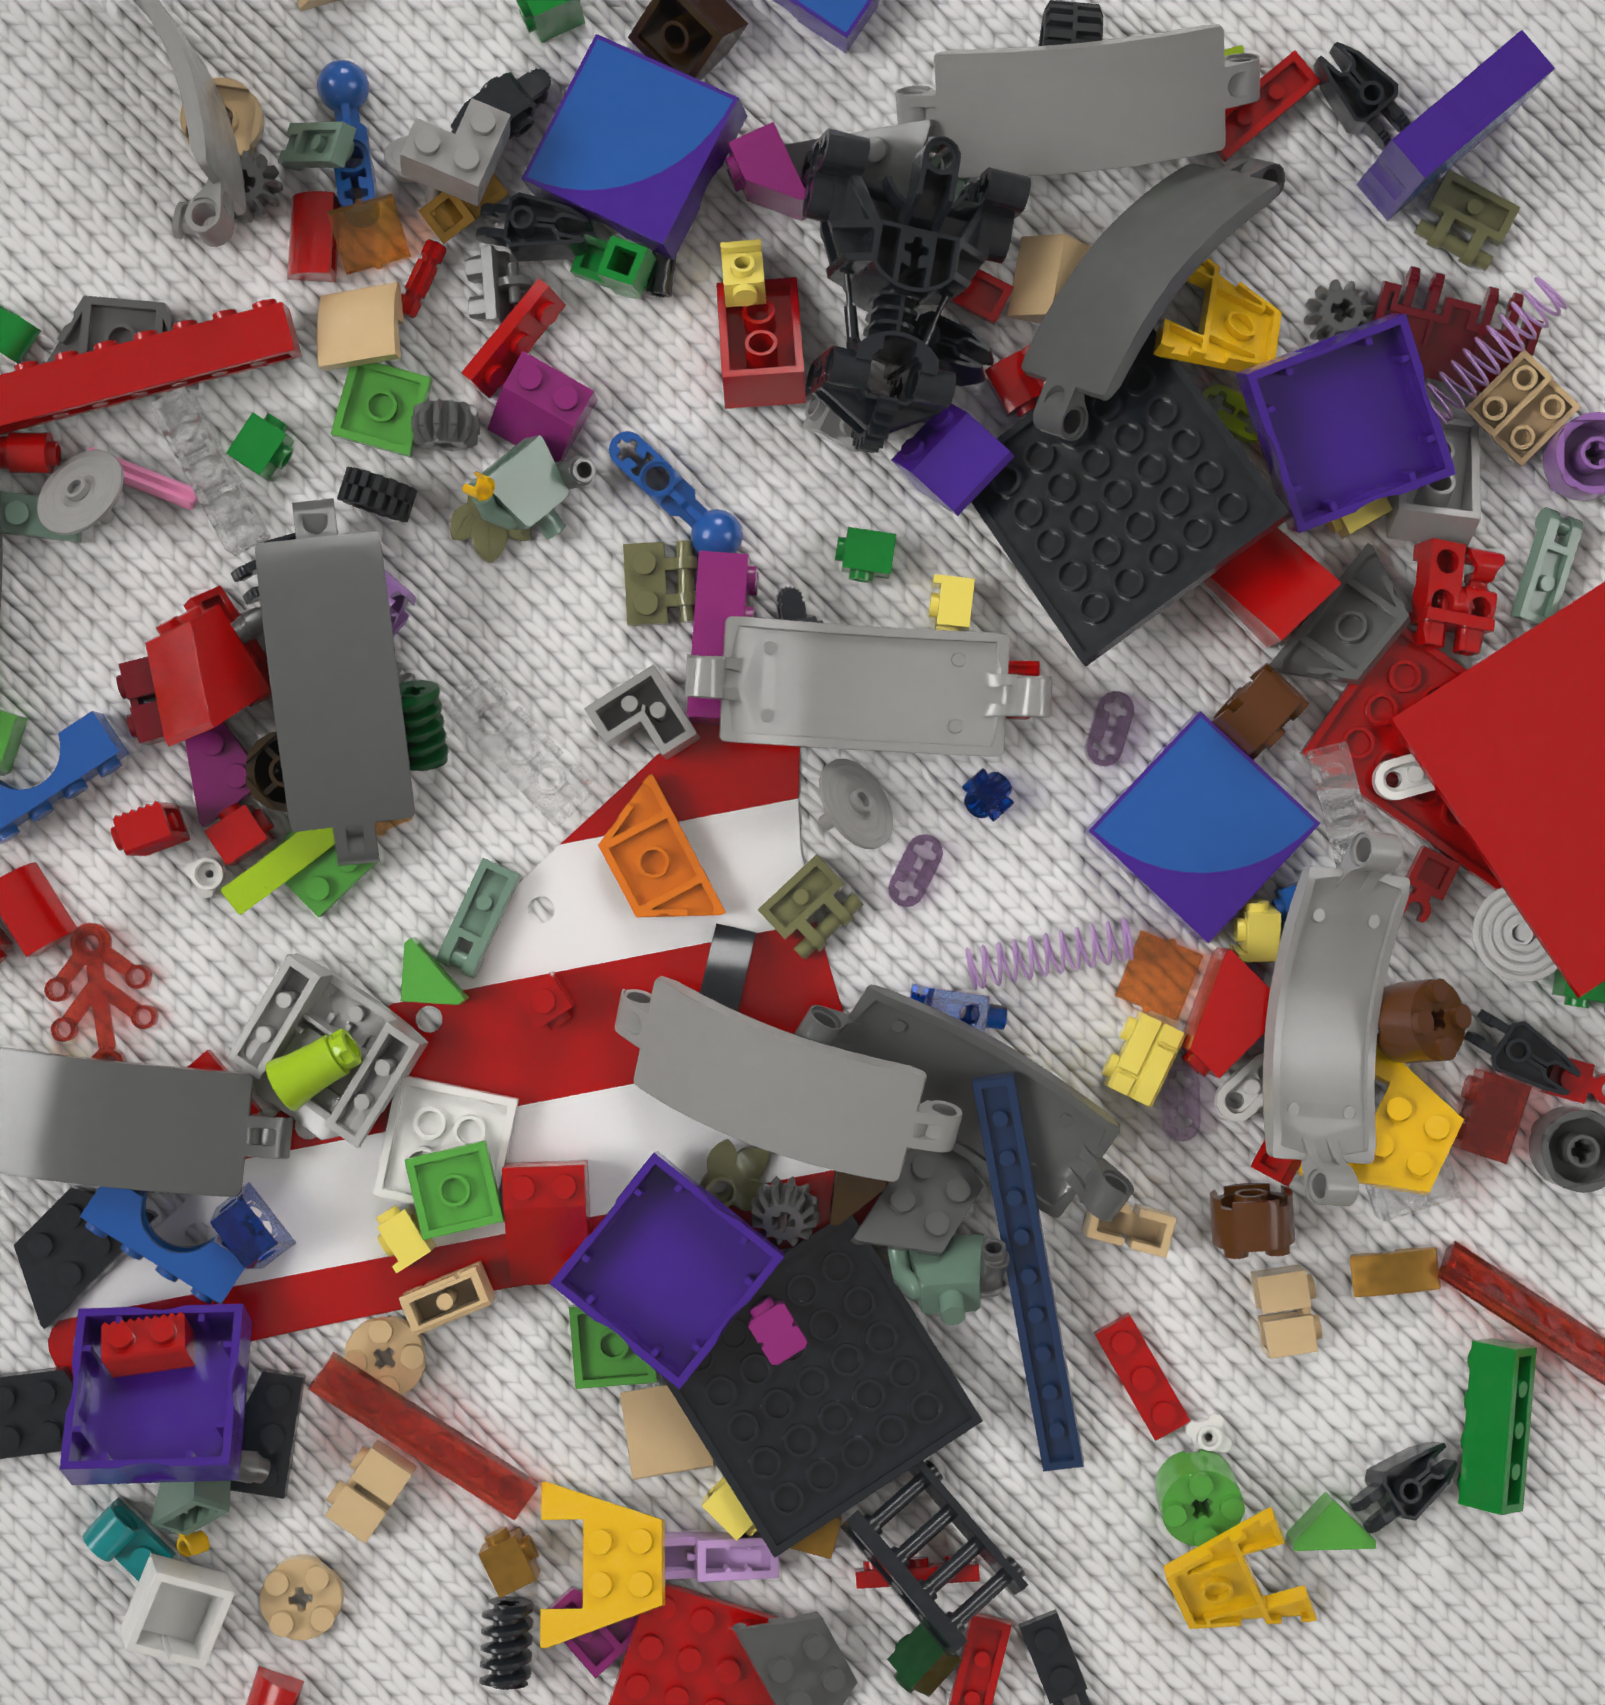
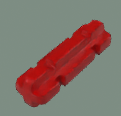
M428 239L425 242L421 251L422 259L418 258L404 287L406 293L401 294L403 315L415 318L422 305L420 300L421 298L425 299L438 271L436 266L442 263L446 254V247L437 241Z

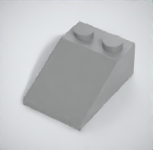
M1453 419V421H1447L1448 426H1444L1441 423L1457 474L1402 495L1388 496L1387 500L1393 510L1387 513V538L1423 542L1436 538L1466 544V547H1468L1481 520L1479 425L1475 421Z

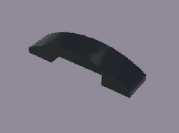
M716 923L700 994L738 1012L756 932Z

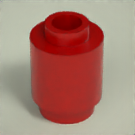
M10 432L8 436H0V469H8L10 473L51 474L54 471L55 465H60L61 446L59 441H54L51 433Z

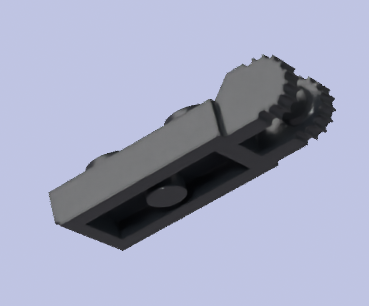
M1052 1610L1020 1623L1019 1628L1049 1703L1064 1705L1062 1699L1077 1693L1080 1705H1091L1085 1691L1088 1689L1057 1610Z

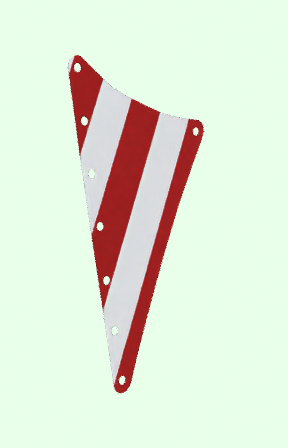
M692 723L701 739L668 760L661 753L655 756L518 883L484 956L482 967L475 978L462 974V969L453 964L447 967L439 963L469 996L466 1002L460 1005L403 1002L400 995L388 1007L412 1026L428 1042L408 1076L519 1098L506 1164L588 1160L591 1233L611 1210L618 1196L653 1152L659 1151L700 1184L701 1179L708 1172V1154L716 1144L729 1139L735 1146L736 1151L752 1146L676 1111L635 1085L634 1075L640 1048L618 1034L614 1028L623 989H638L652 994L655 980L660 976L676 980L700 993L716 923L756 932L738 1009L739 1013L791 1034L795 1033L808 1010L813 1005L824 1006L844 1013L825 947L820 952L816 949L804 960L795 951L794 947L805 936L796 929L790 936L784 939L758 911L771 896L804 866L800 846L799 823L800 747L725 742L719 737L720 725ZM654 775L726 913L710 916L636 917L598 844L614 825L620 813L634 797L647 776ZM537 897H546L554 905V915L551 920L545 923H536L528 914V905ZM814 912L807 921L815 929L818 926V922ZM462 938L458 949L469 954L473 943ZM554 971L576 1005L568 1010L572 1018L551 1031L548 1025L537 1029L515 995ZM425 1006H434L440 1010L442 1015L441 1026L432 1033L422 1031L416 1023L417 1013ZM391 1099L359 1148H356L341 1136L324 1140L318 1137L303 1139L295 1130L296 1120L294 1119L289 1158L245 1157L242 1191L238 1196L191 1195L154 1231L163 1240L174 1245L186 1247L190 1246L185 1239V1231L188 1226L195 1222H203L210 1228L211 1239L219 1235L252 1256L222 1304H244L252 1320L251 1341L299 1330L402 1310L399 1297L405 1291L420 1285L424 1286L429 1281L480 1260L493 1291L518 1287L511 1286L505 1222L432 1238L437 1246L431 1252L398 1273L395 1272L392 1266L398 1260L395 1255L389 1257L381 1247L377 1238L381 1234L377 1228L380 1224L376 1217L396 1204L400 1211L409 1205L412 1206L415 1212L416 1209L415 1204L373 1196L392 1104ZM280 1110L274 1117L289 1118L290 1116ZM770 1152L767 1167L760 1180L765 1184L771 1185L776 1175L783 1183H788V1180L794 1176L798 1187L809 1183L810 1194L818 1195V1210L820 1213L819 1222L813 1228L812 1234L830 1223L829 1213L835 1170ZM715 1183L712 1191L716 1193L724 1191L726 1183ZM501 1184V1189H500V1194H499V1195H500L501 1204H502V1208H503V1191H502V1184ZM881 1193L853 1214L859 1226ZM733 1205L728 1207L752 1226V1210L743 1211ZM251 1206L263 1212L261 1218L256 1216L250 1208ZM263 1221L270 1222L272 1227V1233H269V1231L264 1226ZM246 1222L250 1224L254 1230V1236L251 1237L250 1230L240 1223ZM754 1228L760 1233L761 1228ZM772 1236L768 1237L767 1239L776 1246L775 1238ZM799 1237L798 1243H800L804 1239ZM783 1240L778 1246L779 1249L793 1247L788 1240ZM127 1255L54 1325L48 1338L49 1353L57 1367L67 1366L73 1374V1341L79 1308L139 1307L150 1310H166L184 1305H215L219 1303L214 1300L211 1304L201 1301L190 1292L192 1287L182 1280L178 1279L177 1282H172L161 1276L155 1270L157 1265L145 1257L142 1260H137Z

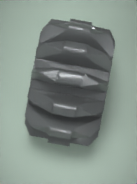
M243 150L240 162L244 187H247L245 182L252 180L255 186L254 188L248 186L250 192L245 193L246 212L242 215L247 223H252L256 211L263 219L268 218V211L264 208L267 204L279 207L280 202L273 194L283 191V185L280 181L275 180L279 174L278 169L275 165L267 166L268 160L264 155L259 154L253 159L249 151ZM234 211V219H236L239 216Z
M1338 279L1330 282L1329 290L1322 285L1317 287L1314 291L1316 298H1309L1305 304V307L1312 313L1305 316L1303 319L1304 324L1316 325V328L1310 333V338L1316 339L1322 334L1325 336L1324 339L1371 322L1366 317L1374 312V306L1362 304L1368 296V291L1364 290L1358 295L1354 294V281H1349L1342 290ZM1336 308L1344 311L1341 316H1346V318L1342 322L1334 319L1336 313L1332 312Z
M453 399L426 400L415 405L413 416H411L414 443L426 449L449 450L452 452L476 446L478 435H480L478 408L465 401L457 402L453 401Z
M776 1175L771 1185L762 1183L758 1188L757 1195L752 1199L750 1207L751 1213H753L751 1219L752 1227L761 1228L760 1234L765 1238L774 1237L777 1247L783 1240H788L794 1247L798 1243L799 1237L808 1240L812 1235L813 1228L819 1222L818 1195L810 1194L809 1183L798 1187L794 1176L788 1180V1183H783Z

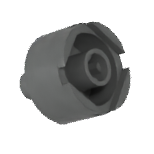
M1563 1106L1547 1112L1540 1119L1536 1120L1531 1127L1529 1154L1537 1172L1552 1184L1575 1192L1588 1193L1604 1188L1605 1117L1584 1108ZM1575 1142L1581 1143V1148L1575 1150L1574 1156L1571 1154V1148L1575 1147Z

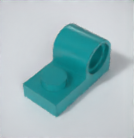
M119 1497L86 1529L82 1536L83 1541L92 1553L107 1562L115 1558L138 1581L141 1578L150 1553L171 1559L176 1555Z

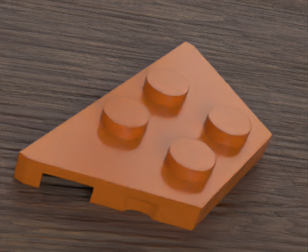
M654 775L647 776L634 797L620 813L614 825L598 844L636 917L710 916L726 913Z

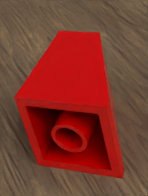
M1279 528L1274 529L1203 581L1267 648L1282 641L1342 584Z
M219 604L205 611L202 610L200 605H197L180 616L172 617L156 627L159 635L145 643L164 740L169 747L215 728L271 690Z
M1217 947L1212 952L1183 1032L1187 1035L1181 1045V1048L1185 1051L1181 1058L1194 1072L1200 1073L1203 1077L1210 1074L1220 1078L1265 1033L1270 988L1231 949Z

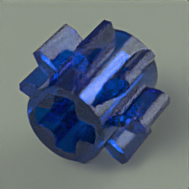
M982 768L962 786V789L967 792L964 804L967 810L977 818L989 816L991 821L994 822L1014 804V801L1009 798L1012 786L1009 780L999 772L987 774L985 769Z

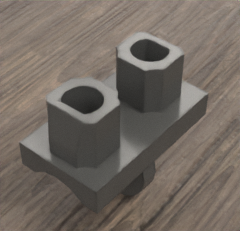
M493 245L481 246L480 255L464 261L465 275L468 281L474 284L483 282L484 295L469 297L468 314L474 320L493 322L500 325L513 310V305H517L521 300V291L532 287V279L529 276L519 275V263L510 262L508 252L495 250Z

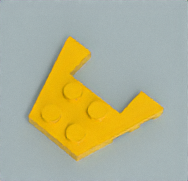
M1208 258L1187 279V282L1205 290L1198 333L1165 318L1157 329L1153 354L1158 357L1240 372L1276 358L1282 312L1242 282L1237 286L1230 283L1219 274L1220 266Z
M1377 1044L1375 1080L1386 1084L1388 1088L1375 1113V1156L1371 1164H1347L1353 1168L1359 1184L1428 1195L1464 1119L1404 1063L1393 1062L1387 1058ZM1301 1164L1297 1174L1303 1177Z
M541 1482V1520H583V1608L541 1609L540 1648L553 1647L570 1639L664 1606L665 1520L551 1482Z
M1272 1507L1257 1513L1163 1566L1167 1583L1189 1629L1241 1626V1619L1264 1618L1266 1624H1281V1617L1300 1616L1302 1622L1317 1620L1315 1608L1305 1585L1263 1596L1246 1558V1554L1285 1544L1282 1530Z

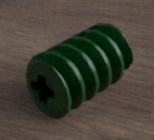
M412 680L399 684L410 771H427L445 765L448 761L449 749L445 743L447 735L443 728L445 721L441 713L442 703L439 699L440 688L438 684L427 680Z

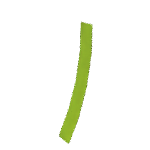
M333 828L295 833L251 868L221 889V893L235 911L242 915L335 845Z

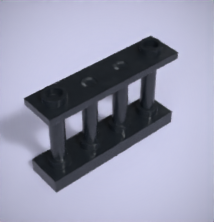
M926 1460L925 1462L921 1461L908 1470L913 1478L871 1516L869 1514L863 1516L857 1510L840 1527L944 1652L950 1656L968 1642L962 1634L965 1631L964 1625L1005 1587H1008L1013 1595H1016L1023 1591L1028 1584L1023 1579L1025 1572L1018 1562L1011 1556L1004 1557L941 1483L943 1476L932 1462ZM925 1490L940 1507V1510L898 1548L896 1546L890 1548L880 1536L883 1533L881 1528ZM952 1522L968 1542L926 1580L921 1578L918 1581L907 1569L910 1566L909 1560ZM977 1555H980L996 1574L953 1613L948 1611L945 1614L935 1602L938 1598L936 1593Z

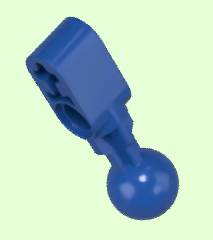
M336 60L327 64L320 72L317 80V91L324 105L334 111L336 122H345L357 128L353 138L354 149L350 159L360 158L363 160L362 163L355 168H347L345 166L344 168H334L337 195L345 218L355 226H367L377 219L380 210L368 130L365 125L360 123L359 108L364 105L368 98L369 81L363 69L354 62ZM353 188H360L363 196L361 199L362 204L356 205V196Z
M625 431L617 434L612 439L609 446V454L613 463L669 516H679L692 528L691 541L698 554L699 551L736 553L739 550L743 539V532L739 521L734 515L720 509L708 511L696 499L695 489L638 434ZM621 441L626 444L632 441L636 442L635 452L643 461L646 454H650L654 458V460L643 466L639 476L631 472V470L638 467L632 459L627 457L622 461L618 458L621 452L618 444ZM655 467L663 468L669 474V484L661 491L650 489L645 481L648 471Z

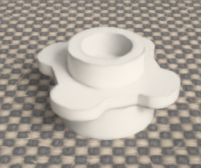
M216 850L208 851L205 858L188 863L185 869L186 875L198 887V895L203 898L212 897L215 890L221 886H226L234 880L233 872L226 869L221 856ZM208 870L213 871V877L208 878L206 872Z
M1213 1413L1208 1418L1190 1421L1186 1425L1185 1433L1191 1438L1194 1445L1192 1452H1199L1198 1449H1204L1215 1453H1227L1231 1449L1232 1441L1225 1435L1223 1429L1224 1419L1219 1414ZM1207 1433L1212 1434V1439L1209 1441L1205 1440Z

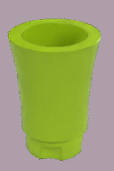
M341 1028L331 1035L325 1034L314 1042L287 1055L267 1061L266 1073L271 1086L284 1105L292 1111H298L319 1092L349 1074L352 1068L362 1063V1053L349 1032Z

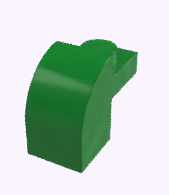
M585 234L584 238H586L590 250L575 257L570 272L575 277L610 288L615 294L634 299L641 298L656 261L655 255L649 248L612 235L608 242Z

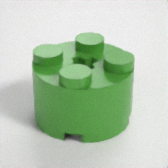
M1198 1449L1199 1452L1191 1453L1182 1451L1172 1455L1160 1467L1155 1482L1156 1499L1165 1527L1177 1540L1197 1547L1238 1525L1245 1513L1243 1497L1231 1466L1219 1454L1204 1449Z

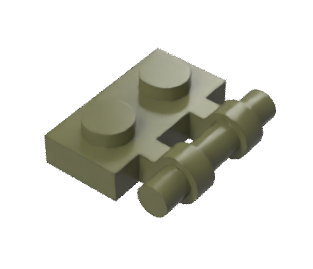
M1449 169L1427 207V210L1439 215L1440 219L1436 226L1421 219L1414 234L1426 239V245L1436 250L1441 247L1458 256V262L1467 267L1473 264L1486 271L1494 256L1481 250L1484 241L1486 240L1498 247L1503 242L1521 207ZM1452 223L1472 233L1468 243L1448 232Z
M676 541L677 557L665 558L664 542L623 544L628 627L669 624L668 608L680 609V623H693L696 597L694 570H697L698 566L697 557L693 556L692 541ZM666 572H678L679 593L667 594Z
M816 854L771 896L758 911L784 939L790 936L796 929L805 936L794 947L795 951L805 960L816 949L820 952L828 944L826 940L843 924L847 927L855 919L852 915L864 904L854 893L842 903L833 896L845 883ZM825 904L832 913L814 929L807 919L819 907Z

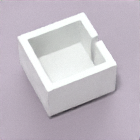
M150 1553L120 1627L125 1650L161 1659L164 1649L159 1634L164 1635L163 1643L169 1661L205 1669L235 1594L228 1573Z

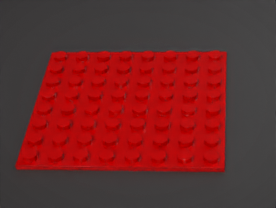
M1603 582L1389 720L1577 998L1605 981V582Z

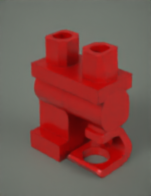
M1436 538L1415 544L1413 561L1417 562V574L1411 600L1413 611L1409 612L1411 620L1409 625L1417 626V647L1427 649L1444 648L1446 632L1454 633L1452 650L1454 654L1463 656L1479 654L1483 635L1494 632L1495 619L1493 617L1497 605V593L1489 591L1487 584L1493 582L1498 570L1504 565L1505 556L1501 553L1466 547V544ZM1464 564L1474 566L1472 573L1464 575L1465 586L1461 587Z

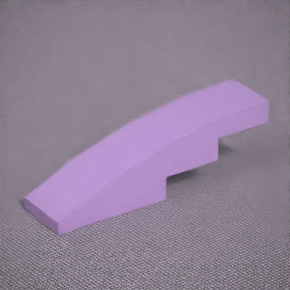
M665 1532V1580L696 1578L697 1582L779 1578V1555L774 1558L760 1534L748 1536L744 1533L736 1541L728 1532Z

